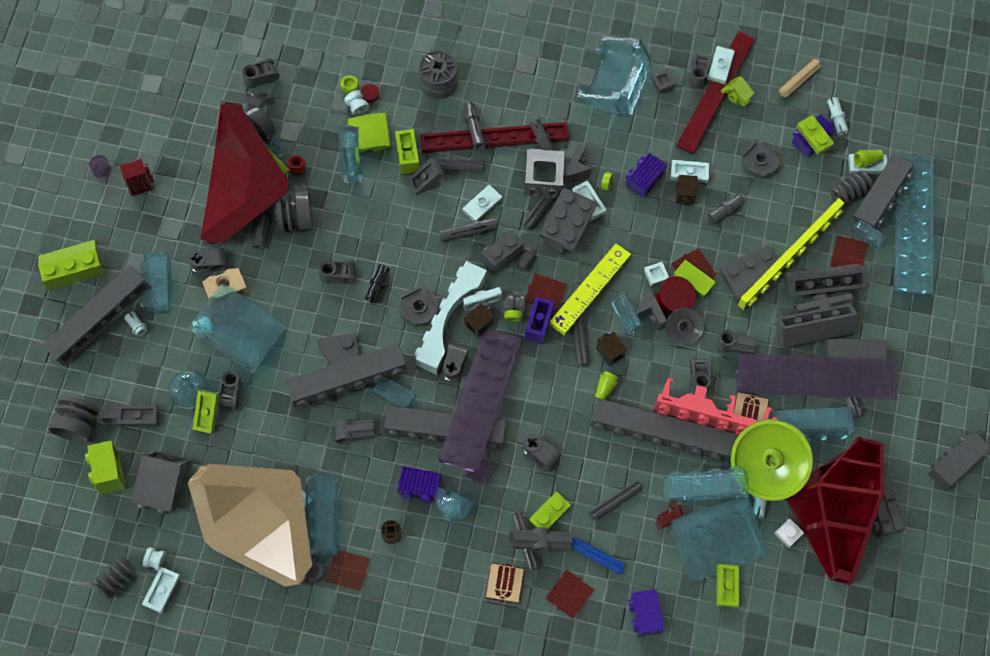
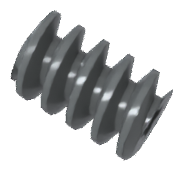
M860 170L856 174L854 173L850 177H846L844 180L831 185L832 199L835 202L839 198L846 204L849 202V199L852 201L855 199V196L860 197L861 192L866 194L868 190L870 191L873 182L867 173Z
M122 554L123 561L115 559L116 567L108 566L110 573L103 570L104 578L95 577L98 584L90 582L103 597L108 599L112 598L110 591L118 593L116 586L124 587L122 580L131 581L129 574L137 575L133 565Z

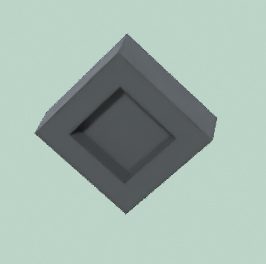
M668 69L651 76V80L659 94L676 86V82Z

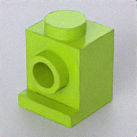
M742 76L732 79L721 90L722 93L729 95L731 102L736 105L740 104L742 107L751 101L750 97L754 94Z

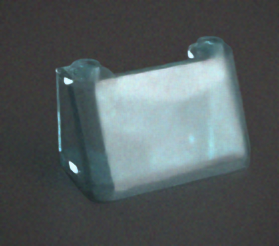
M602 37L596 47V52L601 60L590 87L582 85L578 90L577 97L583 104L618 116L629 117L650 69L651 58L641 39Z

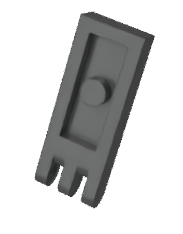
M256 90L255 92H250V94L243 95L242 103L263 107L273 104L275 97L268 96L266 92Z

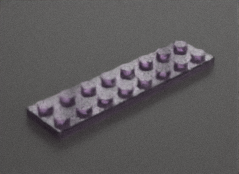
M488 328L484 329L439 457L440 463L478 473L522 342L521 337Z
M738 353L736 393L896 400L898 360Z

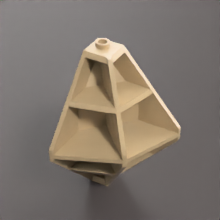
M217 464L200 467L188 481L204 541L213 550L285 587L301 584L306 579V573L312 567L301 480L293 470Z

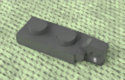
M117 405V407H113V411H102L103 422H112V425L158 426L159 407L158 405Z

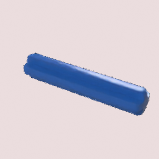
M576 537L572 538L571 548L618 574L623 572L625 568L624 563Z

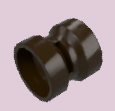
M387 520L381 526V535L385 543L393 545L401 539V527L395 520Z

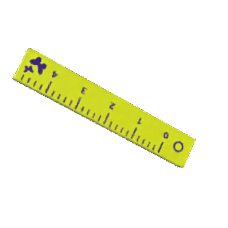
M615 243L550 320L549 325L565 336L630 258L631 253Z

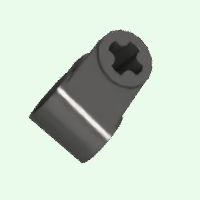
M695 52L689 83L693 88L699 89L705 85L713 56L706 57Z
M267 58L260 62L246 65L242 71L244 84L249 88H255L276 81L280 75L273 66V59Z
M220 247L195 250L188 256L190 268L197 274L220 272L227 268L225 250Z
M325 260L319 265V277L322 282L327 284H352L356 281L354 277L356 263L352 260ZM325 270H331V271H332V273H330V274H325V273H323V272H324Z
M449 343L443 365V378L445 381L454 383L459 380L469 348Z
M690 357L691 388L694 393L699 381L705 383V386L701 387L707 388V392L711 384V357H707V359Z
M233 370L225 371L221 377L220 387L217 392L219 394L218 408L224 406L237 410L242 382L238 373ZM235 378L236 382L234 384H227L229 379Z
M535 434L528 435L524 440L522 446L523 453L546 471H549L561 456L556 448Z

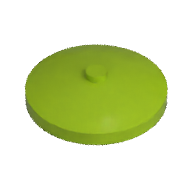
M766 419L751 424L737 437L731 452V467L737 482L749 494L763 500H782L799 492L808 481L813 468V452L809 441L797 427L786 421Z

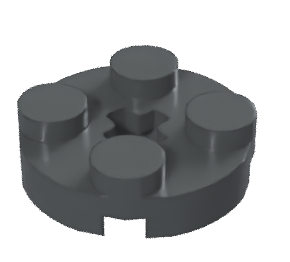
M768 142L751 143L743 154L742 166L749 174L758 179H765L774 174L780 164L777 148ZM757 157H764V163L759 162Z
M421 288L408 290L400 302L402 318L413 327L431 323L434 315H438L436 296L431 291ZM415 304H423L424 306L422 307V310L419 311L414 309L416 308Z

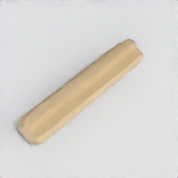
M813 59L779 89L780 96L788 97L821 67L820 61Z

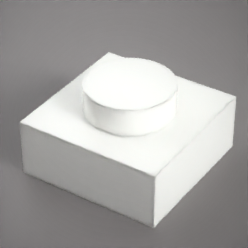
M789 518L774 534L790 548L804 532Z

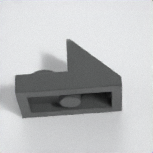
M578 145L564 173V184L591 176L592 169L583 165L587 155H585V147L582 145Z
M431 158L408 180L414 194L418 195L441 186L439 178L444 173L437 158Z
M649 288L643 297L636 320L649 315L652 326H656L659 331L665 328L667 320Z

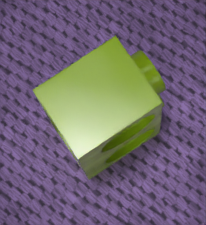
M414 129L395 131L401 175L415 173L419 169V159Z

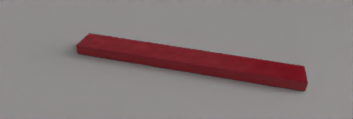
M740 31L737 32L729 49L734 50L725 84L715 81L710 82L676 145L677 148L693 155L726 94L722 93L721 90L734 79L755 38Z
M567 122L542 124L546 133L550 135L548 138L551 143L569 141ZM530 125L481 129L485 148L539 144L535 141L536 137ZM470 130L420 134L422 153L474 149Z

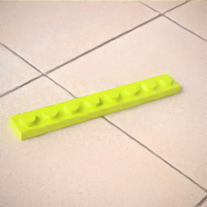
M838 198L740 298L738 306L742 310L747 306L751 307L757 301V296L760 293L764 294L769 289V283L772 280L776 282L783 274L781 271L784 268L789 269L795 262L794 258L797 255L800 257L806 251V246L809 243L813 244L818 239V233L821 230L825 232L831 225L830 221L833 218L837 219L843 213L841 209L844 202Z

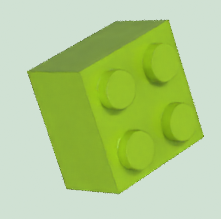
M112 440L87 446L88 453H85L87 464L91 466L92 472H89L90 483L94 484L95 490L98 489L101 495L126 490L120 454Z

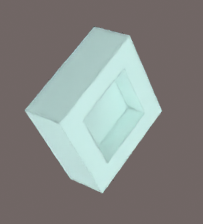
M663 262L644 267L645 275L651 287L661 284L669 278Z

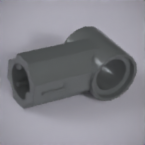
M723 330L716 340V347L721 352L733 351L753 355L757 341L754 337L735 334L731 330ZM722 339H728L730 344L724 343Z
M341 419L334 422L337 443L345 444L354 441V439L375 438L373 419L362 421Z

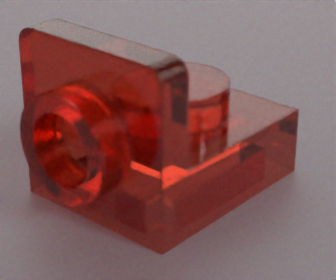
M675 499L671 500L669 504L671 513L664 511L656 518L655 525L657 530L681 522L682 515H684L683 509L680 504L676 503Z

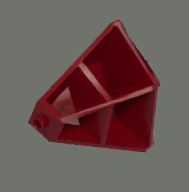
M221 101L211 179L200 240H204L208 244L224 243L286 194L288 179L248 119L242 105L228 101Z
M857 437L844 452L811 472L808 481L799 492L785 499L829 580L848 586L854 582L884 492V444L874 440Z

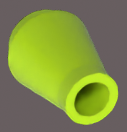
M880 149L859 150L854 154L855 165L861 168L883 160V152Z
M604 371L603 375H600L595 398L606 400L617 386L618 377Z

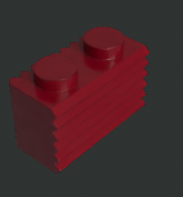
M142 158L119 165L131 196L152 190L151 183H154L148 164H144Z

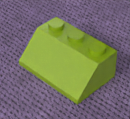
M95 240L38 256L40 274L48 291L104 275Z

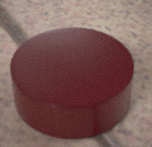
M374 84L364 85L361 88L362 99L366 100L367 103L375 102L379 98L378 87Z

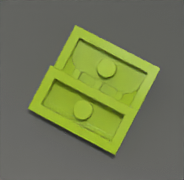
M386 113L367 114L347 119L351 152L354 155L368 150L377 152L391 147Z

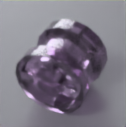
M97 155L90 160L89 166L95 177L102 179L110 174L111 167L106 157Z

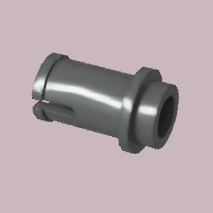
M530 246L523 249L524 253L515 264L523 272L527 270L532 260L537 257V251Z

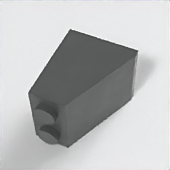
M154 450L143 454L131 502L136 503L139 508L149 509V507L156 508L157 512L165 514L175 510L191 459Z

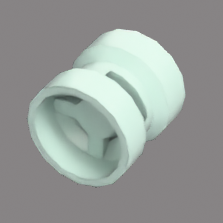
M359 90L350 92L344 99L347 106L351 107V112L354 116H360L369 109L367 101L362 99L363 95Z

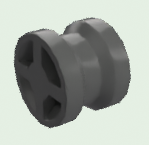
M509 294V310H519L524 313L525 294H520L519 296Z

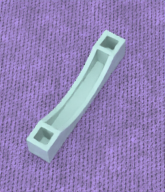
M467 261L463 267H459L456 274L457 280L455 283L452 282L450 284L447 299L443 298L439 307L441 309L439 314H435L432 319L430 332L426 331L422 340L424 342L422 347H418L414 354L416 366L436 375L445 360L443 334L448 319L453 311L463 303V298L472 296L481 290L487 278V270Z

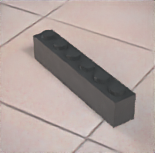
M130 264L113 281L109 282L100 293L93 296L89 303L80 308L69 321H66L56 333L49 336L42 345L56 361L65 366L152 286Z
M396 343L285 381L294 407H305L310 404L309 402L315 400L323 401L330 395H341L354 387L359 389L373 381L381 382L385 377L391 375L399 376L407 370L400 345Z
M387 405L384 433L392 438L404 436L414 441L427 439L431 443L443 441L454 446L466 444L470 448L482 446L488 450L496 451L503 447L506 420Z

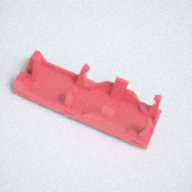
M671 378L667 379L663 393H659L653 413L739 435L745 428L758 422L755 419L733 414L736 399L734 395L729 397L732 401L725 406V408H728L726 412L718 410L712 400L706 399L707 388L698 385L694 395L686 394L679 399L669 396V384L673 383ZM770 407L766 408L763 420L768 419L769 413L772 411Z

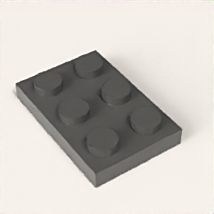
M563 187L539 233V237L574 252L598 202Z

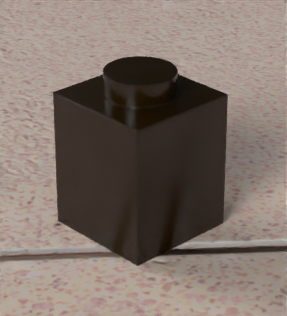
M678 175L676 203L682 205L695 204L697 176Z
M480 303L464 318V325L478 338L494 324L495 314L490 307H485Z
M615 332L605 333L598 338L596 348L608 366L625 357L627 349Z

